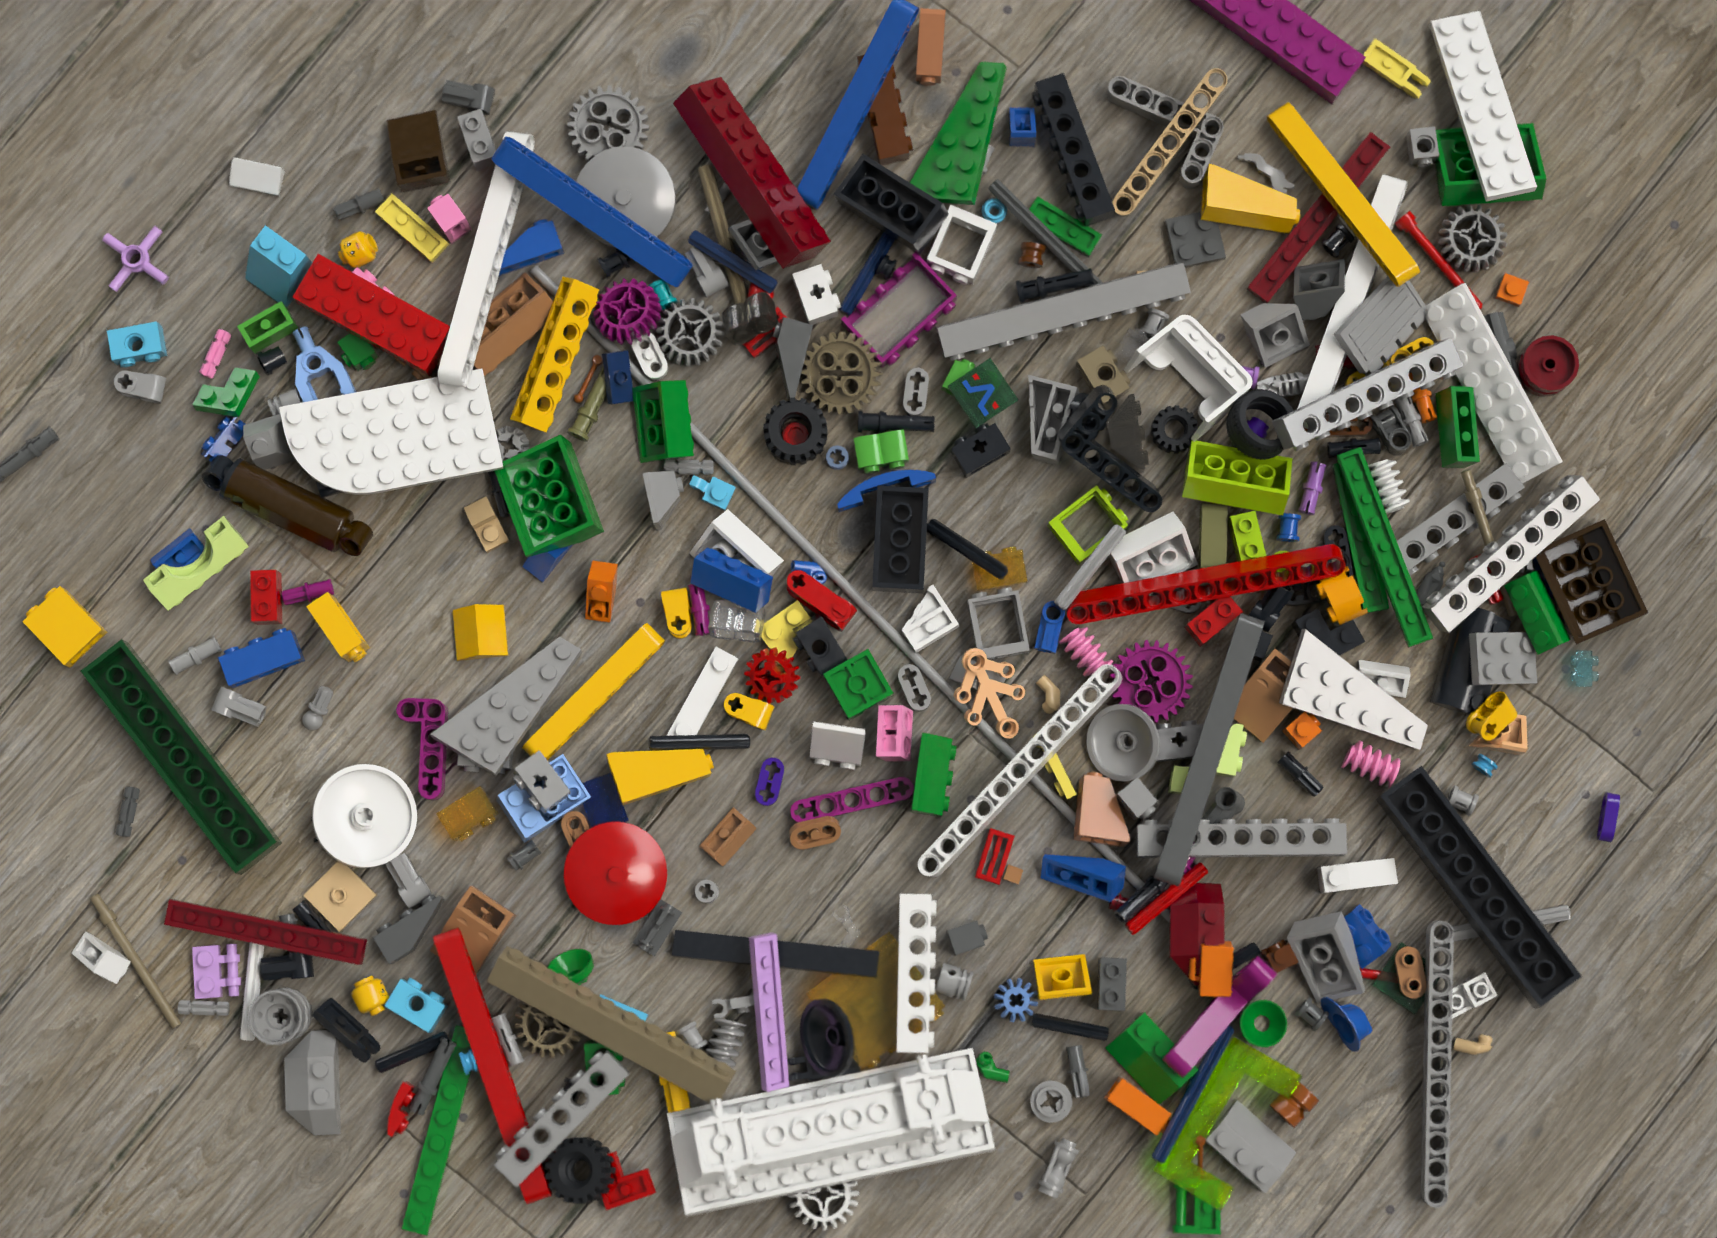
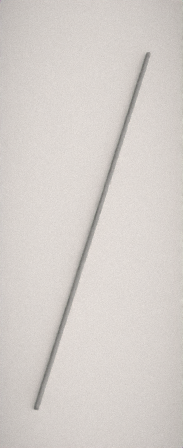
M535 266L530 273L555 297L558 286L538 266ZM574 303L573 306H572V312H573V313H574L575 310H576V304H575V303ZM588 319L589 325L586 330L609 353L621 351L614 343L609 341L608 337H604L600 329ZM629 359L631 376L640 385L652 383ZM691 422L692 438L964 714L967 710L971 709L972 707L968 703L962 704L955 700V690L918 652L915 653L911 645ZM976 713L970 716V721L976 719ZM983 718L978 725H975L1010 761L1017 755ZM1024 765L1016 766L1023 775L1026 774ZM1036 774L1030 782L1075 826L1076 813ZM1091 843L1107 860L1126 866L1125 878L1137 891L1144 886L1145 883L1108 845ZM1156 895L1155 897H1153V898L1149 901V903H1151V902H1152L1154 899H1156L1158 896ZM1167 907L1160 914L1170 923V908Z

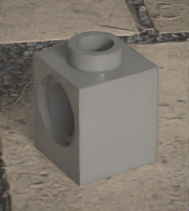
M1435 126L1409 130L1406 135L1410 165L1417 164L1418 167L1433 165V162L1439 157ZM1417 144H1425L1429 152H1420Z

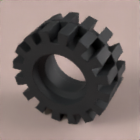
M1179 405L1174 407L1168 406L1166 409L1159 411L1154 418L1151 426V436H1153V442L1158 444L1160 450L1164 449L1166 453L1174 452V454H1178L1180 451L1184 452L1190 447L1191 437L1198 429L1197 419H1194V414L1187 411V408H1179ZM1176 420L1182 423L1184 426L1182 437L1172 439L1166 435L1165 425L1169 421Z

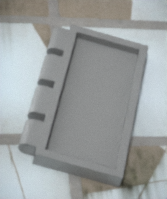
M1387 276L1334 333V336L1358 372L1369 375L1380 370L1383 362L1386 363L1399 349L1398 346H1402L1414 330L1426 319L1425 303L1410 281L1397 287Z

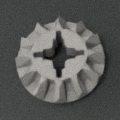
M505 426L496 430L502 462L529 449L527 436L517 427ZM512 438V444L519 450L510 449L508 453L506 452L505 454V448L499 442L508 443V441Z
M1053 1080L1045 1081L1033 1090L1030 1099L1031 1108L1039 1119L1051 1123L1058 1122L1069 1114L1072 1107V1096L1068 1088L1062 1083ZM1045 1091H1048L1052 1097L1062 1096L1055 1103L1057 1112H1054V1109L1050 1106L1041 1107L1047 1100Z

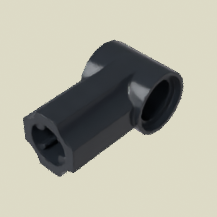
M1290 585L1269 589L1262 600H1258L1248 616L1265 621L1263 630L1268 633L1279 618L1280 611L1292 597L1294 590Z
M294 952L289 953L287 956L261 958L260 968L263 981L314 977L312 955Z

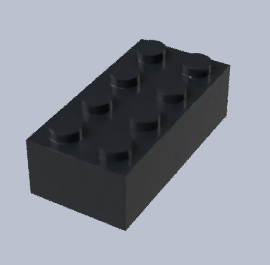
M865 154L861 155L834 193L841 206L919 255L949 215L942 202Z
M877 486L872 591L923 594L929 488Z

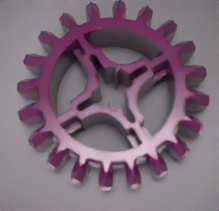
M623 278L622 284L618 285L617 282L613 281L611 289L605 287L606 293L598 294L599 302H596L595 311L593 312L595 325L600 329L601 334L604 337H608L612 343L617 340L618 344L622 345L627 340L628 344L632 345L633 339L637 338L641 342V336L644 334L650 337L649 329H657L656 321L660 320L659 312L662 311L659 303L660 299L655 294L653 288L647 287L645 282L641 281L638 283L633 278L628 283ZM636 300H643L645 302V307H640V305L636 303ZM610 316L618 319V325L609 321Z

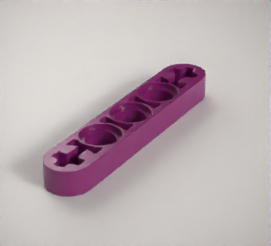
M906 777L880 781L798 800L791 806L790 814L796 822L824 816L835 817L905 801L912 796L914 786L912 781ZM899 782H903L906 786L909 785L910 789L906 791L905 796H901L900 792L892 793L894 799H888L889 792L885 786L886 784H891V789L897 788ZM875 787L884 790L885 796L880 802H875L870 798V791ZM849 793H855L860 798L859 804L854 808H850L845 804V797ZM824 799H831L835 804L834 810L830 813H823L820 810V802ZM816 801V810L819 816L813 817V812L806 813V818L801 819L800 815H795L798 805H803L804 808H811L810 802Z

